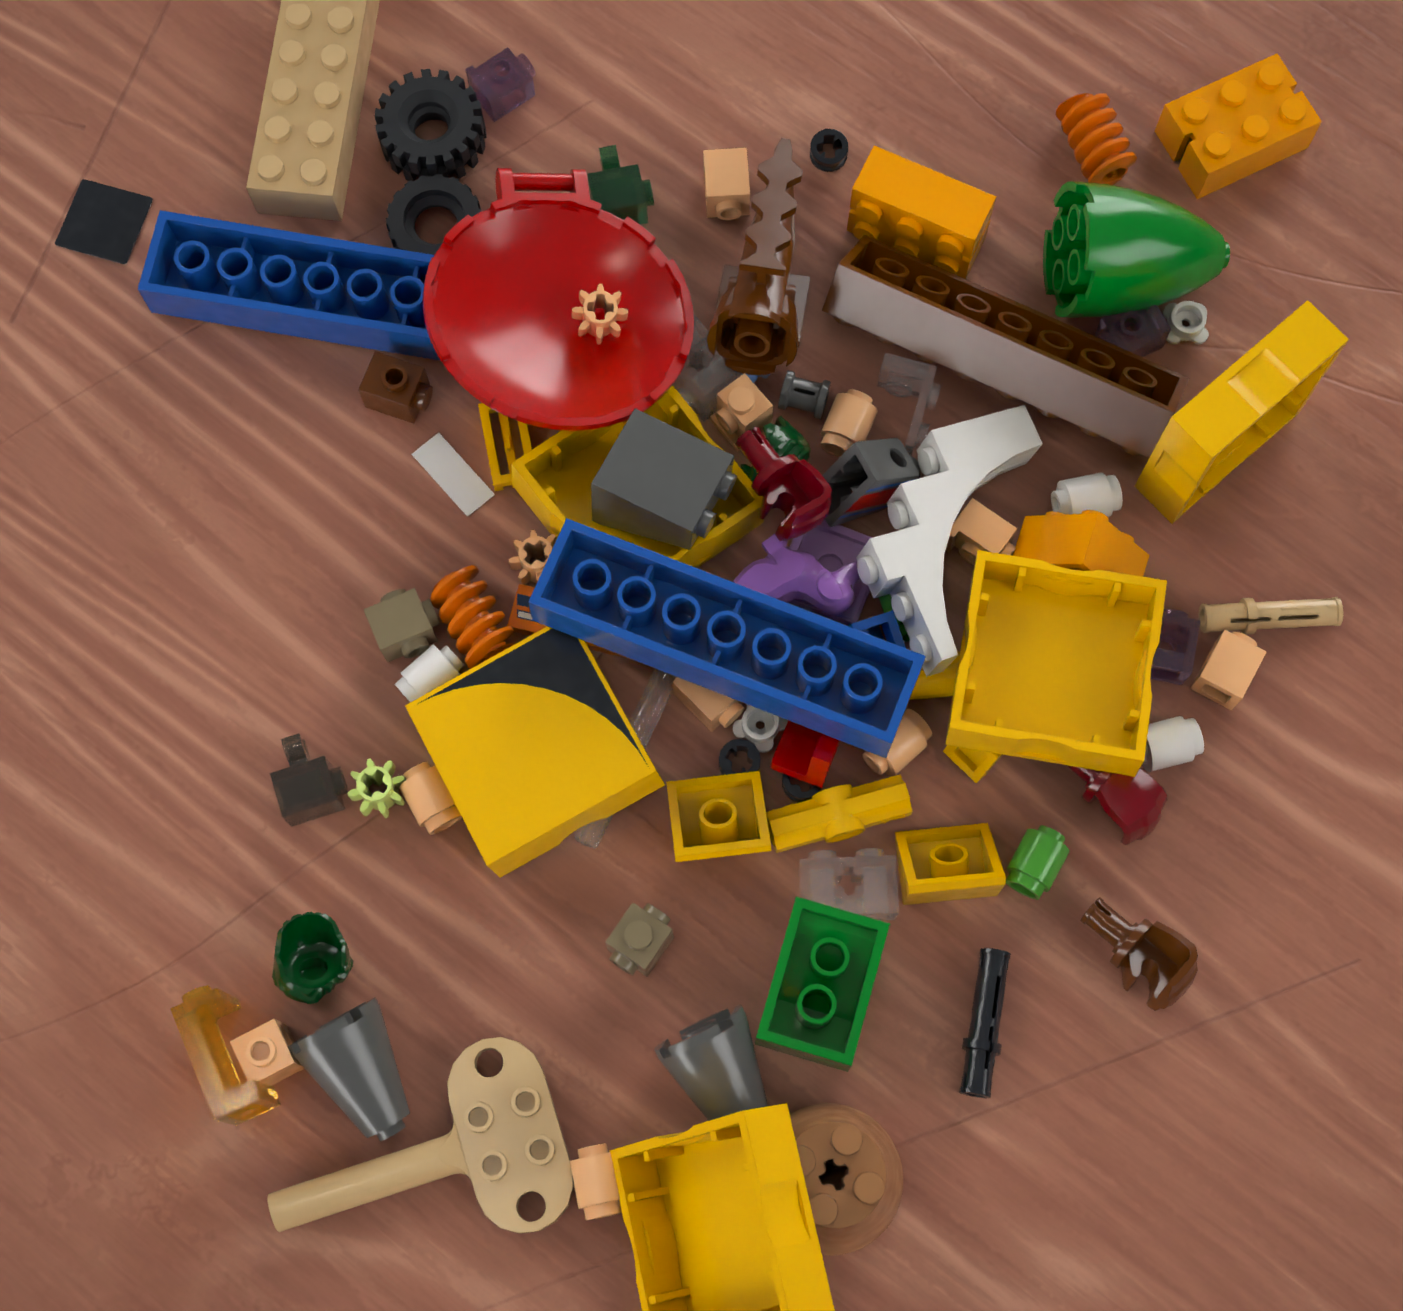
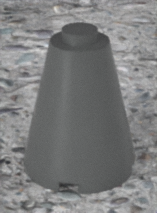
M376 997L319 1027V1029L314 1031L315 1033L308 1037L305 1035L288 1046L295 1059L366 1138L377 1135L381 1142L406 1127L402 1119L410 1114L381 1007Z
M742 1005L736 1006L731 1014L728 1009L704 1018L680 1031L682 1041L671 1045L669 1040L666 1039L654 1049L658 1059L708 1121L743 1110L768 1106L747 1015Z

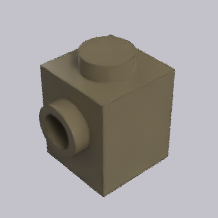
M415 588L408 591L398 589L389 592L381 598L380 603L363 609L380 651L387 663L402 656L405 658L417 657L430 647V644L438 641L432 627L439 625L440 622L430 599L421 602Z
M632 902L605 942L608 951L613 953L609 960L632 976L637 970L648 977L674 939L673 929L667 926L671 919L649 903L642 909Z

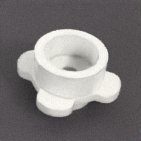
M1183 301L1179 304L1170 303L1165 307L1163 316L1167 319L1168 329L1165 331L1164 337L1169 343L1178 344L1180 341H1192L1199 345L1207 340L1209 332L1204 328L1207 321V309L1204 305L1193 301ZM1182 321H1188L1190 326H1183Z
M747 704V709L742 719L735 721L733 724V733L739 739L746 738L755 744L759 752L765 753L772 750L774 738L779 731L785 730L788 720ZM761 721L765 724V727L758 729L756 723Z

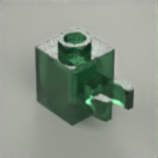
M616 145L599 148L602 171L587 174L590 199L601 203L602 210L622 220H625L628 216L640 225L648 223L647 206L654 205L650 179H641L638 164L620 167Z

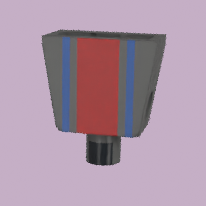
M890 438L854 442L822 475L832 489L831 506L825 519L829 527L886 509L888 507L887 502L901 483L920 478L921 469L917 459L908 454L899 439Z

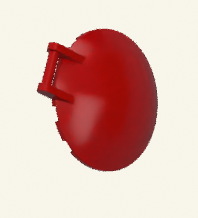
M497 168L495 178L497 200L491 202L490 208L479 212L473 217L468 214L455 224L444 236L443 243L434 257L431 258L423 291V313L430 341L439 359L454 379L473 397L504 416L533 426L554 430H591L628 420L634 408L644 412L661 399L676 382L691 349L694 332L693 305L689 289L674 259H667L665 254L654 244L656 238L643 226L628 216L625 220H622L602 210L601 203L590 200L585 169H571L570 174L512 173L511 168ZM515 191H566L570 193H537ZM599 284H603L604 291L611 295L620 291L621 300L617 306L618 308L628 310L627 320L616 321L621 329L620 336L617 338L610 333L603 336L601 344H597L596 336H592L589 333L580 337L578 331L582 320L572 318V308L583 307L579 300V292L583 290L590 294L597 291ZM595 309L597 320L605 319L604 309Z

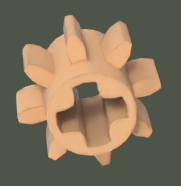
M599 284L597 291L590 294L581 290L579 292V300L583 307L572 308V318L582 320L578 335L581 337L589 333L592 336H596L597 344H601L603 336L610 333L618 338L621 329L616 321H625L628 318V310L618 308L617 306L621 300V292L618 291L611 295L604 291L603 284ZM596 308L604 309V320L596 319Z
M531 530L530 537L523 542L514 540L513 543L519 556L508 560L512 570H521L518 576L520 584L526 585L529 581L538 582L556 542L554 534L545 539L537 536L535 530ZM545 555L546 561H539ZM532 557L538 559L534 561L532 564L530 563V559Z

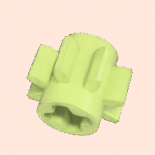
M371 758L367 759V768L361 771V773L355 771L350 773L356 781L357 788L350 790L347 794L352 801L364 799L360 805V812L364 816H368L372 809L379 810L385 818H388V809L395 803L398 805L405 804V801L399 795L398 788L406 779L404 776L392 778L396 766L391 760L387 761L382 768L376 766ZM384 783L387 787L384 793L376 791L372 794L369 790L372 784L380 786Z

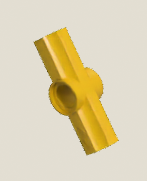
M901 774L853 788L851 784L831 787L814 794L810 800L772 809L766 812L772 844L776 853L822 840H825L826 843L846 840L863 833L867 827L910 816L913 811L906 783L903 781Z

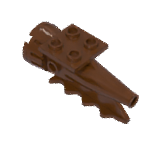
M781 138L775 148L774 157L758 165L757 176L767 186L765 190L752 196L751 208L756 214L751 226L746 228V241L739 267L724 265L715 314L708 329L709 334H707V345L713 356L715 357V352L717 351L719 355L726 358L724 364L726 367L748 375L775 373L776 366L786 361L787 367L794 361L800 344L810 277L790 274L795 246V214L797 208V201L794 199V185L801 182L803 170L792 161L793 151L790 139Z

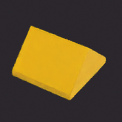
M760 771L666 782L675 862L772 851Z
M988 823L895 832L903 905L997 896L1006 885V876Z

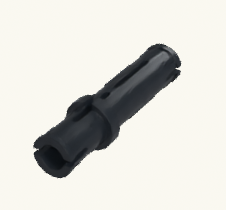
M981 948L979 953V968L968 1038H963L962 1049L966 1051L959 1090L960 1094L985 1099L991 1098L995 1057L1001 1054L1002 1045L998 1043L999 1026L1004 1002L1007 970L1011 953L993 948Z

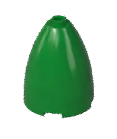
M1076 181L1064 183L1053 200L1055 207H1059V210L1054 219L1052 230H1045L1043 276L1046 295H1055L1058 304L1056 305L1055 314L1058 317H1103L1152 308L1178 299L1202 287L1217 277L1222 269L1227 267L1230 260V246L1228 242H1225L1223 235L1202 218L1160 197L1109 184Z

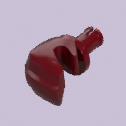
M754 427L752 431L749 429L737 439L735 445L742 451L758 473L751 487L758 496H763L759 515L760 519H764L772 508H779L785 514V519L779 524L775 532L779 541L797 538L816 528L827 518L831 506L832 489L816 468L805 459L799 460L795 454L779 457L759 427Z
M1066 765L1086 782L1084 787L1086 791L1082 798L1088 803L1097 798L1104 811L1123 830L1124 836L1121 843L1128 845L1135 840H1142L1155 829L1161 819V811L1167 801V794L1164 788L1140 768L1136 776L1132 777Z

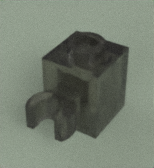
M299 733L281 739L290 767L272 772L270 776L282 818L293 827L345 810L341 795L347 794L349 791L341 767L333 768L325 756L310 760L306 742L304 739H301Z

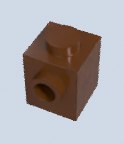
M375 351L358 391L366 408L414 424L419 411H425L428 408L432 398L433 387L430 385L425 367Z

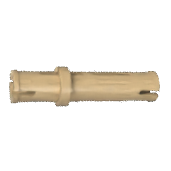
M1338 597L1255 602L1253 598H1242L1239 603L1201 604L1198 620L1200 630L1203 633L1241 630L1245 635L1254 634L1257 629L1340 626L1343 621V605Z

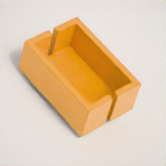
M1278 53L1164 105L1155 133L1173 162L1182 157L1178 170L1196 199L1307 149L1322 121L1303 91L1293 93L1297 82Z
M874 145L852 187L847 231L853 233L859 240L864 235H867L966 279L986 239L997 196Z

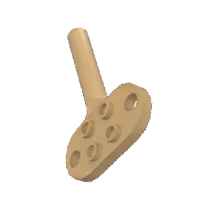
M503 1037L481 1039L465 1048L453 1063L447 1081L449 1104L454 1121L453 1127L448 1134L269 1193L267 1197L268 1207L276 1230L282 1232L459 1173L465 1174L470 1178L476 1198L485 1216L500 1228L521 1234L541 1231L557 1222L570 1204L574 1182L570 1165L571 1160L545 1073L536 1056L520 1042ZM487 1050L498 1051L503 1057L502 1070L494 1077H484L477 1070L478 1057ZM528 1192H537L543 1196L546 1209L540 1219L529 1222L521 1217L518 1211V1204L523 1195Z

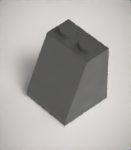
M634 408L591 483L592 521L603 526L691 550L697 537L705 539L711 530L716 518V513L712 512L718 499L726 501L736 483L737 475L732 473L734 455Z

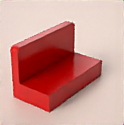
M788 720L770 767L775 771L822 788L841 741Z

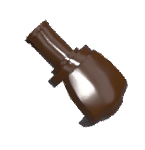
M1100 897L1081 918L1080 921L1082 923H1086L1114 947L1112 950L1114 955L1110 962L1117 968L1121 966L1122 981L1126 991L1131 989L1140 974L1148 979L1149 997L1146 1004L1152 1010L1156 1011L1172 1006L1192 985L1198 971L1197 948L1174 929L1158 921L1152 924L1147 919H1144L1140 924L1135 923L1131 925Z

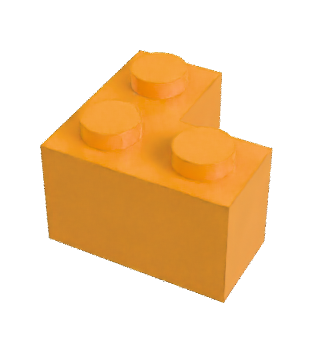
M1084 510L1081 514H1063L1049 511L1045 515L1025 516L1015 546L1016 549L1013 553V556L1043 560L1071 570H1105L1142 577L1144 576L1150 556L1134 543L1132 536L1118 530L1109 522V518L1105 514L1094 510Z

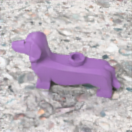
M773 534L762 542V547L768 555L764 559L750 563L733 580L734 583L786 603L795 599L806 600L821 612L829 616H838L852 605L854 601L853 586L860 577L857 571V562L855 561L834 572H829L826 568L822 567L812 554L789 549L787 540L779 541L776 535Z

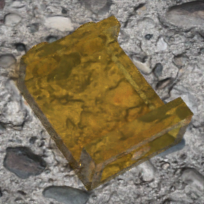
M209 985L196 988L182 996L183 1003L170 1008L213 1120L237 1126L280 1106L281 1103L273 1086L254 1079L241 1085L217 1025L219 1018L241 1008L238 998L219 988L211 990Z

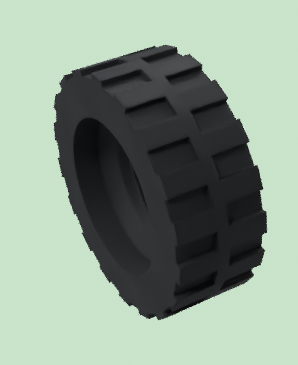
M435 174V176L430 177L424 175L413 182L410 180L404 184L405 187L398 190L394 194V200L392 203H389L387 208L388 218H386V226L393 248L435 255L442 243L431 244L418 237L415 232V222L418 216L426 209L442 207L451 211L458 223L468 214L471 217L481 212V208L476 195L473 196L471 188L466 184H461L459 179L454 177L447 178L442 174Z

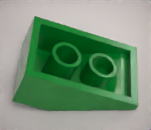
M796 896L756 1035L755 1045L848 1072L855 1056L890 923Z

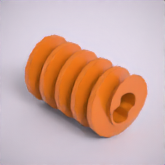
M1082 93L1070 97L1058 106L1055 115L1061 121L1062 131L1068 135L1069 146L1075 150L1074 157L1076 161L1082 164V175L1088 179L1089 183L1114 185L1128 172V168L1136 162L1137 156L1134 152L1124 153L1129 148L1130 141L1126 137L1118 138L1124 128L1120 123H1111L1116 118L1117 113L1113 108H1105L1109 104L1110 98L1104 93L1096 95Z
M476 565L464 567L443 577L433 587L430 597L433 607L440 609L438 615L442 623L449 624L447 631L451 638L457 640L456 647L459 653L466 655L464 661L469 669L515 644H506L505 642L514 633L512 626H505L499 629L496 627L505 618L503 611L488 613V610L496 603L495 597L491 595L483 598L479 597L488 587L486 581L480 580L471 583V580L479 573Z

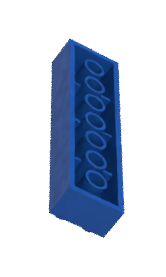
M159 211L138 285V291L151 313L440 360L430 341L423 313L425 277L430 260L434 255Z
M566 518L528 601L531 617L535 622L884 758L888 756L926 658L922 654Z

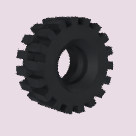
M421 69L422 77L414 79L412 72L403 75L405 80L403 85L400 86L396 80L389 85L391 96L382 93L379 98L381 109L376 108L374 115L377 124L375 128L386 161H390L392 170L398 175L403 171L405 179L412 182L415 181L417 176L424 175L430 177L435 176V174H442L444 177L449 178L448 175L455 173L458 179L466 175L464 166L468 164L471 168H474L479 162L477 153L483 154L486 147L484 138H487L481 104L477 100L476 92L471 86L466 88L464 79L457 75L453 81H450L449 72L440 69L438 77H432L430 69ZM429 120H441L448 125L447 132L437 139L424 140L418 138L415 134L417 127Z

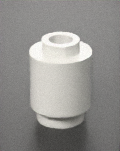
M1102 472L1060 480L1057 483L1056 491L1051 493L1053 511L1063 514H1081L1084 510H1094L1110 517L1113 511L1121 509L1123 502L1121 487L1116 476H1106Z
M433 644L401 672L403 677L395 685L412 702L461 675L458 671L465 665L447 645L439 651Z
M1178 716L1150 723L1145 758L1142 764L1145 770L1152 772L1191 762L1196 755L1202 754L1204 752V740L1197 721L1194 718L1184 719Z

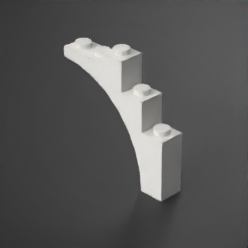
M1025 405L931 430L916 450L919 467L926 477L901 483L887 502L889 520L898 531L870 538L856 557L859 577L864 584L869 586L873 598L887 594L891 595V605L894 614L899 621L903 622L910 638V650L926 656L922 666L926 677L943 672L958 656L947 622L942 588L944 553L954 520L964 502L974 491L996 476L1027 464L1043 444Z

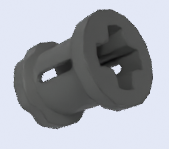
M788 370L781 389L778 409L785 410L787 407L811 412L814 414V418L821 420L828 400L831 381L824 380L822 383L802 379L796 377L795 372Z

